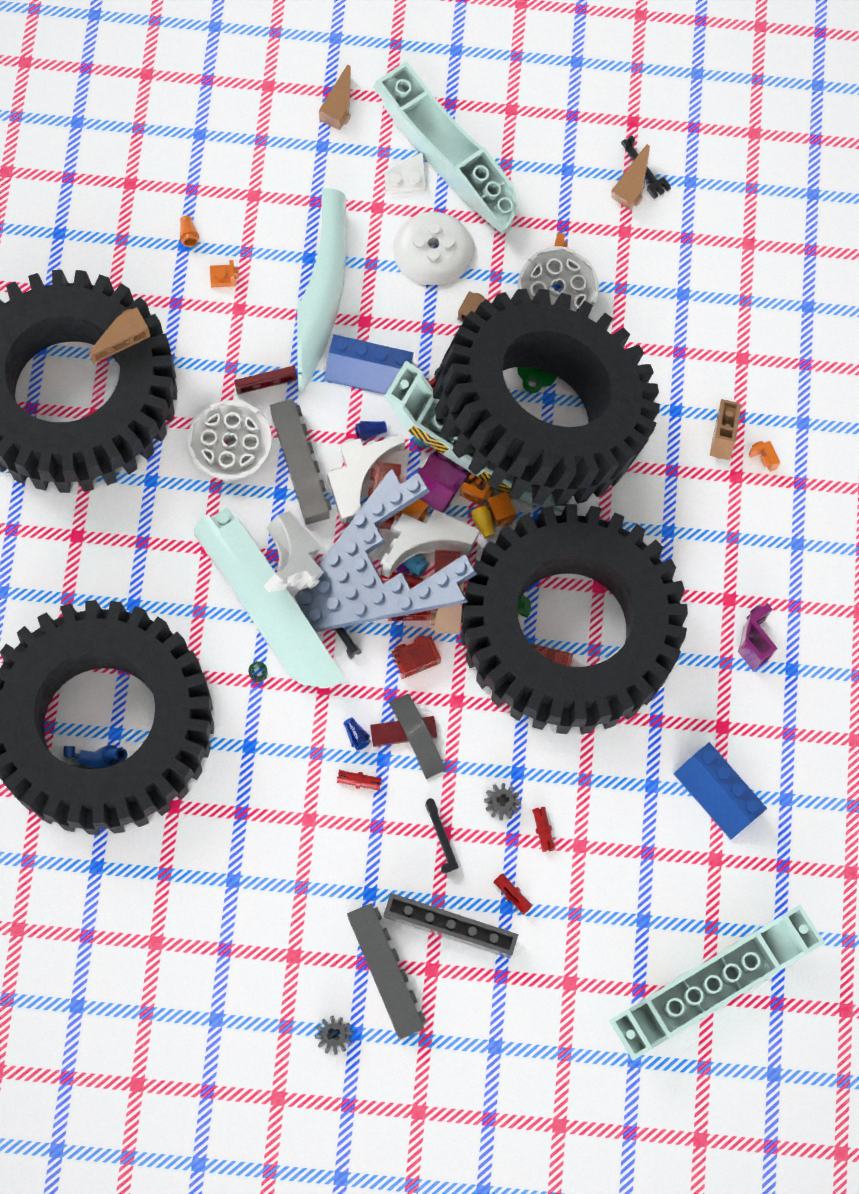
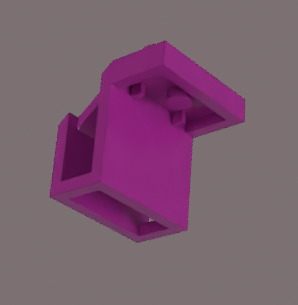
M438 451L431 453L423 468L420 467L417 471L430 491L421 497L420 500L439 512L447 511L461 484L468 480L471 472Z
M768 603L764 606L757 605L750 611L751 614L746 617L747 622L743 626L741 641L737 651L752 671H755L769 661L778 649L760 627V624L766 621L773 610Z

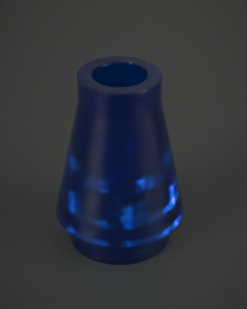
M360 421V423H356L355 432L357 439L366 441L380 434L387 433L386 422Z
M354 717L344 721L343 725L351 747L357 751L366 748L371 743L370 735L356 722Z

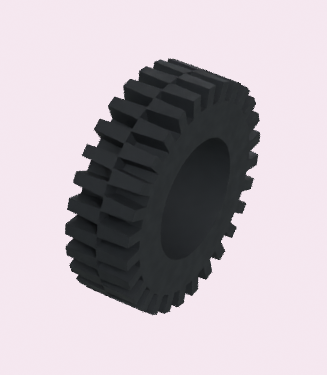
M62 269L52 270V285L45 286L38 273L28 275L31 290L22 293L16 281L6 285L9 301L4 303L0 299V471L4 472L8 469L13 479L22 484L29 477L36 489L44 491L47 490L48 483L53 482L59 493H70L71 482L77 481L84 492L94 490L92 479L99 476L103 477L108 486L117 482L116 469L123 467L128 475L137 470L136 456L138 454L148 460L154 454L153 439L163 442L167 435L165 420L173 421L175 414L173 400H177L178 392L175 380L177 377L166 333H163L160 320L156 314H150L147 303L141 297L134 301L130 288L122 283L114 291L111 281L107 276L99 274L95 285H92L86 271L76 270L74 282L68 283ZM138 308L148 326L150 337L111 355L120 366L119 379L111 397L101 408L79 420L50 422L30 415L16 403L15 393L18 378L26 364L37 353L52 345L64 342H83L95 345L122 312L127 309Z
M526 288L517 289L511 299L506 292L497 294L492 304L486 299L479 304L475 313L471 310L466 316L446 351L435 376V379L438 381L433 389V398L439 399L434 409L436 419H446L441 429L445 439L459 436L452 449L458 459L473 451L474 456L468 467L473 474L477 475L486 466L494 470L487 483L491 487L497 489L506 477L513 481L509 496L520 499L527 488L532 487V503L543 505L551 493L555 506H565L572 496L577 504L584 503L593 493L596 497L605 494L611 485L614 487L649 441V437L657 424L654 422V419L660 409V404L654 402L659 394L658 384L648 383L654 374L651 364L638 365L645 353L640 345L624 349L631 334L624 327L614 334H610L607 331L613 318L606 312L595 322L588 318L593 305L586 301H583L575 312L570 310L571 295L561 293L555 303L551 305L549 290L539 289L531 300ZM514 367H532L557 376L566 382L581 399L587 412L588 424L564 427L536 418L514 399L505 383L503 371Z
M566 504L562 514L555 516L553 506L542 508L538 519L534 521L530 513L519 517L514 530L508 524L499 531L496 543L489 541L483 548L480 561L476 560L473 566L477 574L467 582L465 597L468 602L463 604L461 623H463L461 640L462 646H467L466 661L469 669L476 668V682L480 688L484 689L488 686L492 690L491 701L498 707L504 702L511 707L510 716L520 721L523 715L533 718V728L543 730L548 723L557 725L556 733L567 734L572 727H580L581 734L592 733L599 724H603L604 729L614 727L621 717L625 716L628 720L636 715L643 704L648 705L660 687L662 688L680 656V648L687 632V628L683 627V624L688 615L687 604H680L685 591L682 580L676 582L672 580L677 567L672 559L662 563L660 556L663 546L656 539L648 546L643 542L645 534L643 527L636 524L631 532L623 529L625 516L616 512L609 522L599 519L600 507L590 506L586 516L577 515V504ZM577 574L593 579L607 588L621 606L626 622L625 644L612 657L595 665L573 667L553 662L532 647L521 629L518 619V602L522 595L535 583L553 575Z
M96 600L85 601V611L77 612L71 603L60 606L62 617L53 620L47 612L38 616L40 628L31 633L26 626H23L16 632L20 641L19 645L14 649L6 643L0 651L4 661L0 668V779L26 809L32 810L41 820L52 824V822L59 824L64 830L75 833L76 828H81L89 835H100V829L107 828L114 834L125 832L124 825L130 823L142 827L149 824L147 816L156 811L163 816L171 810L169 802L177 796L182 800L189 793L188 782L191 778L198 780L202 773L201 761L203 757H209L211 750L209 737L210 734H214V721L212 717V699L204 672L201 670L193 650L190 651L188 649L185 639L178 631L173 634L167 622L158 616L154 621L150 620L145 609L135 606L132 613L126 611L121 602L110 601L109 609H102ZM103 668L124 671L141 680L153 693L155 713L153 724L146 740L130 757L109 767L85 769L69 765L49 751L44 733L46 712L56 692L67 681L83 672Z

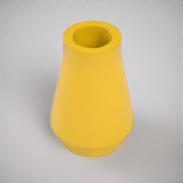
M487 506L471 511V518L484 538L496 534L493 527L491 510H488Z

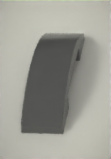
M406 694L389 702L417 758L425 779L427 780L446 771L434 741L410 695Z

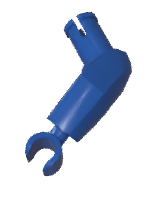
M114 745L103 746L95 752L81 750L79 754L75 753L76 746H64L63 748L65 758L77 759V764L92 769L114 765L117 761L122 762L128 756L126 749H123V747L117 748Z

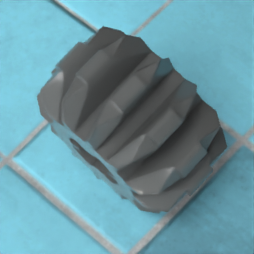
M505 783L501 784V789L494 784L493 791L487 790L486 792L490 798H484V803L490 804L485 808L486 812L493 810L492 818L496 814H500V821H503L504 814L508 819H511V812L517 814L519 811L515 806L521 805V801L516 799L519 796V792L511 793L514 787L511 785L507 790L505 789ZM501 797L505 798L504 801H508L504 806H500V802L497 803Z
M332 1015L330 1016V1024H328L326 1019H322L325 1028L321 1026L316 1027V1030L323 1034L315 1035V1039H323L318 1044V1047L322 1048L326 1044V1054L330 1052L332 1047L334 1055H338L337 1047L340 1046L341 1050L345 1052L346 1047L343 1043L352 1044V1041L345 1038V1036H352L353 1031H345L350 1027L349 1022L341 1026L343 1017H340L338 1022L335 1023V1018ZM330 1030H333L334 1032H340V1034H338L339 1039L337 1041H335V1039H328V1036H330Z

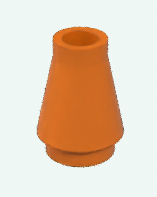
M188 215L182 216L180 218V241L186 247L195 246L200 238L199 233L192 222V218Z

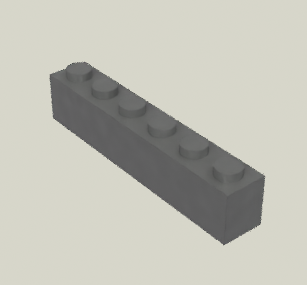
M294 399L269 405L305 525L329 519V511L332 510L329 498L325 499L323 494L326 491L323 479L319 480L317 473H320L317 460L313 461L311 454H314L312 443L307 442L305 437L308 435L306 424H301L299 418L302 417L300 405H295Z
M390 893L383 918L509 959L513 955L519 936L517 933Z
M372 903L347 913L349 923L399 1041L425 1029L423 1025L427 1022L422 1011L417 1012L415 1003L418 1002L414 991H409L406 986V982L409 981L405 970H400L397 961H400L396 949L390 948L388 941L391 940L387 928L382 929L379 920H382V916L378 907L373 908Z

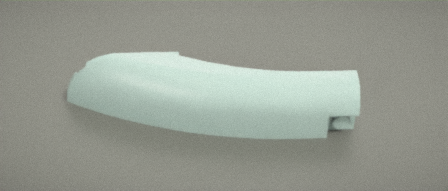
M407 61L376 80L373 88L384 101L383 107L419 153H423L425 160L471 208L500 233L505 231L515 216L516 192L509 178L487 149L477 143L451 117Z
M322 188V227L317 259L302 300H297L299 393H303L325 352L337 318L344 286L347 256L346 195L342 191L333 188Z
M228 507L211 517L209 514L205 515L194 528L195 538L228 583L286 672L295 681L305 686L329 688L345 682L344 676L287 588L270 593L264 588V585L276 572L240 521L235 518Z

